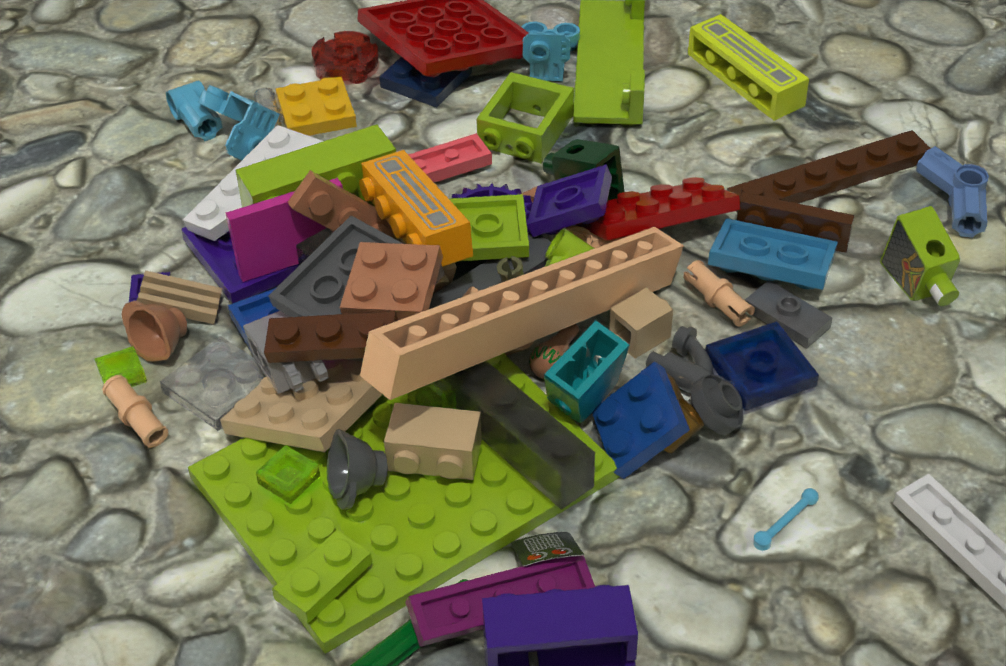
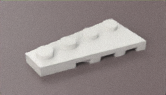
M277 125L183 219L187 230L213 241L217 240L229 231L226 212L242 208L236 169L323 141Z

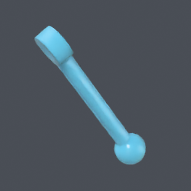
M812 488L805 489L801 495L802 499L767 531H758L754 535V547L761 551L768 550L771 547L772 538L807 505L817 503L819 500L818 492Z

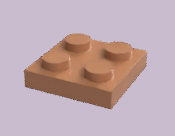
M360 242L340 304L341 313L395 311L398 320L428 310L443 259L440 245Z

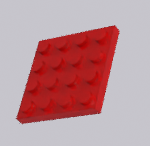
M405 0L358 9L357 21L423 75L429 77H436L443 72L453 70L464 71L468 70L469 67L481 64L493 65L497 61L510 58L521 59L523 58V38L529 33L484 0Z

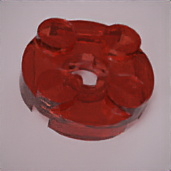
M355 31L334 33V39L326 42L324 37L319 39L312 48V61L317 78L321 80L328 77L342 76L343 81H350L354 84L365 82L368 79V74L377 67L379 62L377 44L370 43V37L366 34Z

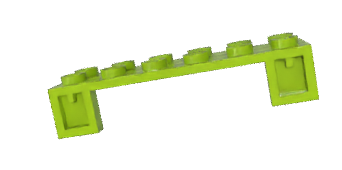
M645 0L580 1V39L577 48L574 122L643 125Z

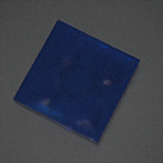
M777 321L706 345L705 350L711 358L714 370L721 379L732 384L738 391L744 411L811 389L818 384L819 374Z

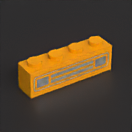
M405 150L361 163L363 178L359 180V186L365 201L372 202L381 220H387L397 239L402 238L406 244L440 245L443 254L442 267L473 257L469 220Z

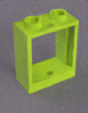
M510 72L477 117V134L489 150L542 164L546 155L550 152L573 117L574 88ZM510 108L544 117L538 128L502 120Z

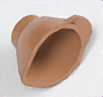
M136 300L126 303L122 309V320L128 341L136 354L146 361L167 360L175 351L179 338L183 337L187 332L185 316L177 308H167L158 304L144 305Z

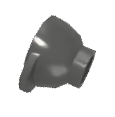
M337 429L333 435L327 458V481L329 491L334 499L337 500L340 509L349 510L354 505L357 495L367 492L371 486H382L384 484L388 470L387 457L384 451L372 450L367 442Z

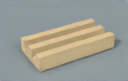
M145 270L137 301L144 305L158 304L167 308L174 307L179 309L187 319L214 325L222 288Z

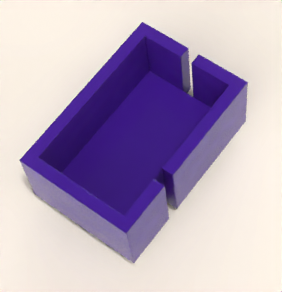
M599 585L589 589L566 591L552 589L544 593L522 595L506 593L496 597L482 598L486 666H530L528 652L537 651L539 666H636L638 631L629 585Z

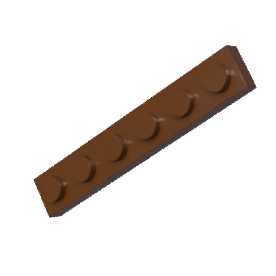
M911 130L727 188V191L739 195V198L742 192L794 203H802L917 166L918 161L931 148Z

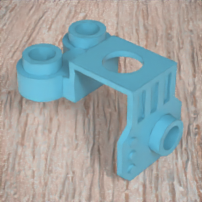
M540 22L523 24L521 27L529 32L523 38V58L530 63V77L545 81H563L565 63L570 59V52L575 50L578 45L580 28L573 23H561L556 25L554 29H547L546 25Z
M209 85L207 91L203 89L198 101L201 105L240 122L233 126L225 144L227 153L239 160H243L273 130L280 115L232 91L227 93L212 85Z

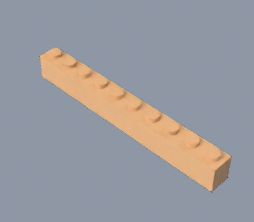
M652 227L371 330L368 333L360 377L389 400L397 398L606 312L611 307L646 287L654 292L671 285L684 245L658 228Z

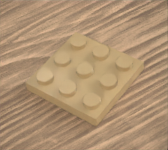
M347 359L323 360L327 369L328 379L321 382L313 379L304 383L302 390L294 393L293 389H289L278 394L268 378L265 377L245 398L239 400L234 408L220 419L224 433L228 435L326 452L331 446L335 431L340 429L345 432L382 394L360 377L361 361Z

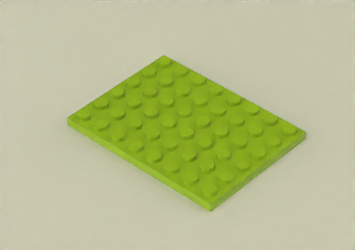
M504 353L392 400H389L382 394L345 431L367 442L372 450H380L385 453L384 440L394 403L481 412L482 442L473 480L447 479L440 476L387 471V477L382 486H371L367 492L356 496L351 509L341 510L337 500L334 499L329 491L327 481L329 449L326 452L244 437L188 467L191 480L273 587L337 529L371 552L372 564L314 619L307 624L296 616L325 654L405 607V602L409 596L437 588L620 478V476L614 473L617 469L614 460L566 413L553 405L547 399V395Z

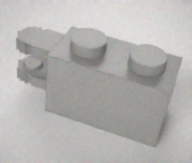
M282 311L243 325L254 360L278 394L289 389H293L295 393L304 388L303 384L308 381L317 379L321 382L329 378L323 360L267 362L264 348L269 318L290 317Z

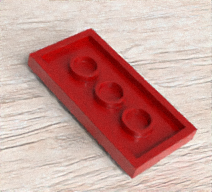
M692 177L682 180L681 185H654L650 187L649 192L645 193L634 191L619 193L617 199L607 201L604 216L590 224L578 223L575 225L583 227L605 240H612L633 235L652 227L659 229L740 210L739 195L724 190L722 185H711L706 183L704 178Z

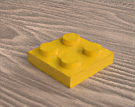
M342 76L328 77L319 81L302 84L294 83L286 87L275 88L285 128L310 136L357 127L356 115Z

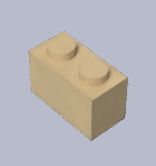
M394 403L384 440L388 464L387 471L440 476L447 479L473 480L482 442L481 412Z

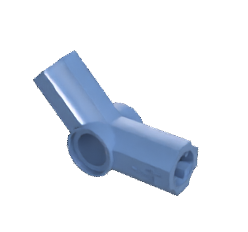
M936 146L927 150L918 161L916 171L949 194L948 203L952 208V229H955L960 237L974 238L978 233L985 232L987 227L986 186L989 178L988 172L978 165H962Z

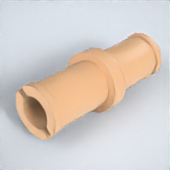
M696 260L687 267L693 275L685 271L683 275L684 280L705 296L704 300L710 307H717L738 327L745 325L751 319L745 312L753 315L755 312L754 306L747 303L733 290L731 282L725 278L720 279L701 260Z
M115 375L108 379L103 385V394L118 409V417L124 425L132 427L142 439L144 445H147L149 448L156 447L164 442L168 436V429L151 411L152 405L146 397L138 395L130 386L128 380L122 375Z

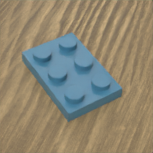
M726 218L710 249L708 265L719 267V269L725 272L734 273L739 271L756 275L758 278L766 281L780 280L794 283L802 289L816 288L823 290L835 257L838 242Z

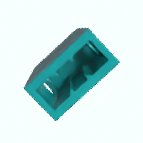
M595 320L544 374L547 399L576 422H583L615 388L630 344ZM596 356H601L602 358H598V363H597L595 357H596Z

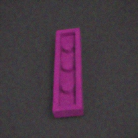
M584 555L544 560L527 566L409 596L405 603L419 646L422 647L483 630L482 598L496 597L506 593L515 595L544 593L552 589L564 591L594 588L595 584Z

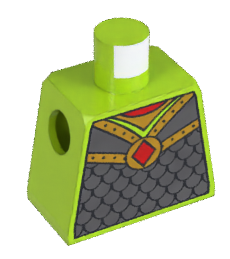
M929 206L898 215L881 257V265L910 300L918 301L933 296L939 306H945L952 303L959 296V291L951 280L960 262V256L934 208Z

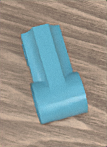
M199 80L166 91V99L172 115L176 120L182 119L194 137H200L204 141L216 137L217 132L222 128L221 118L216 111L198 103L203 89L205 90Z

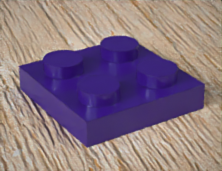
M607 165L537 186L527 222L532 236L535 237L545 233L553 235L565 227L578 223L590 224L604 216L612 180Z

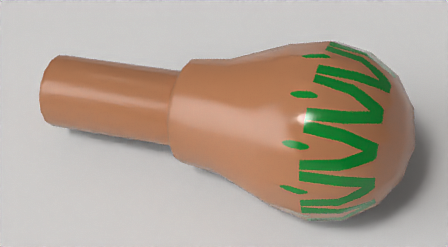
M574 324L560 330L556 336L551 337L548 341L539 344L532 350L529 357V365L531 371L536 376L544 379V374L569 349V344L579 332L578 326Z

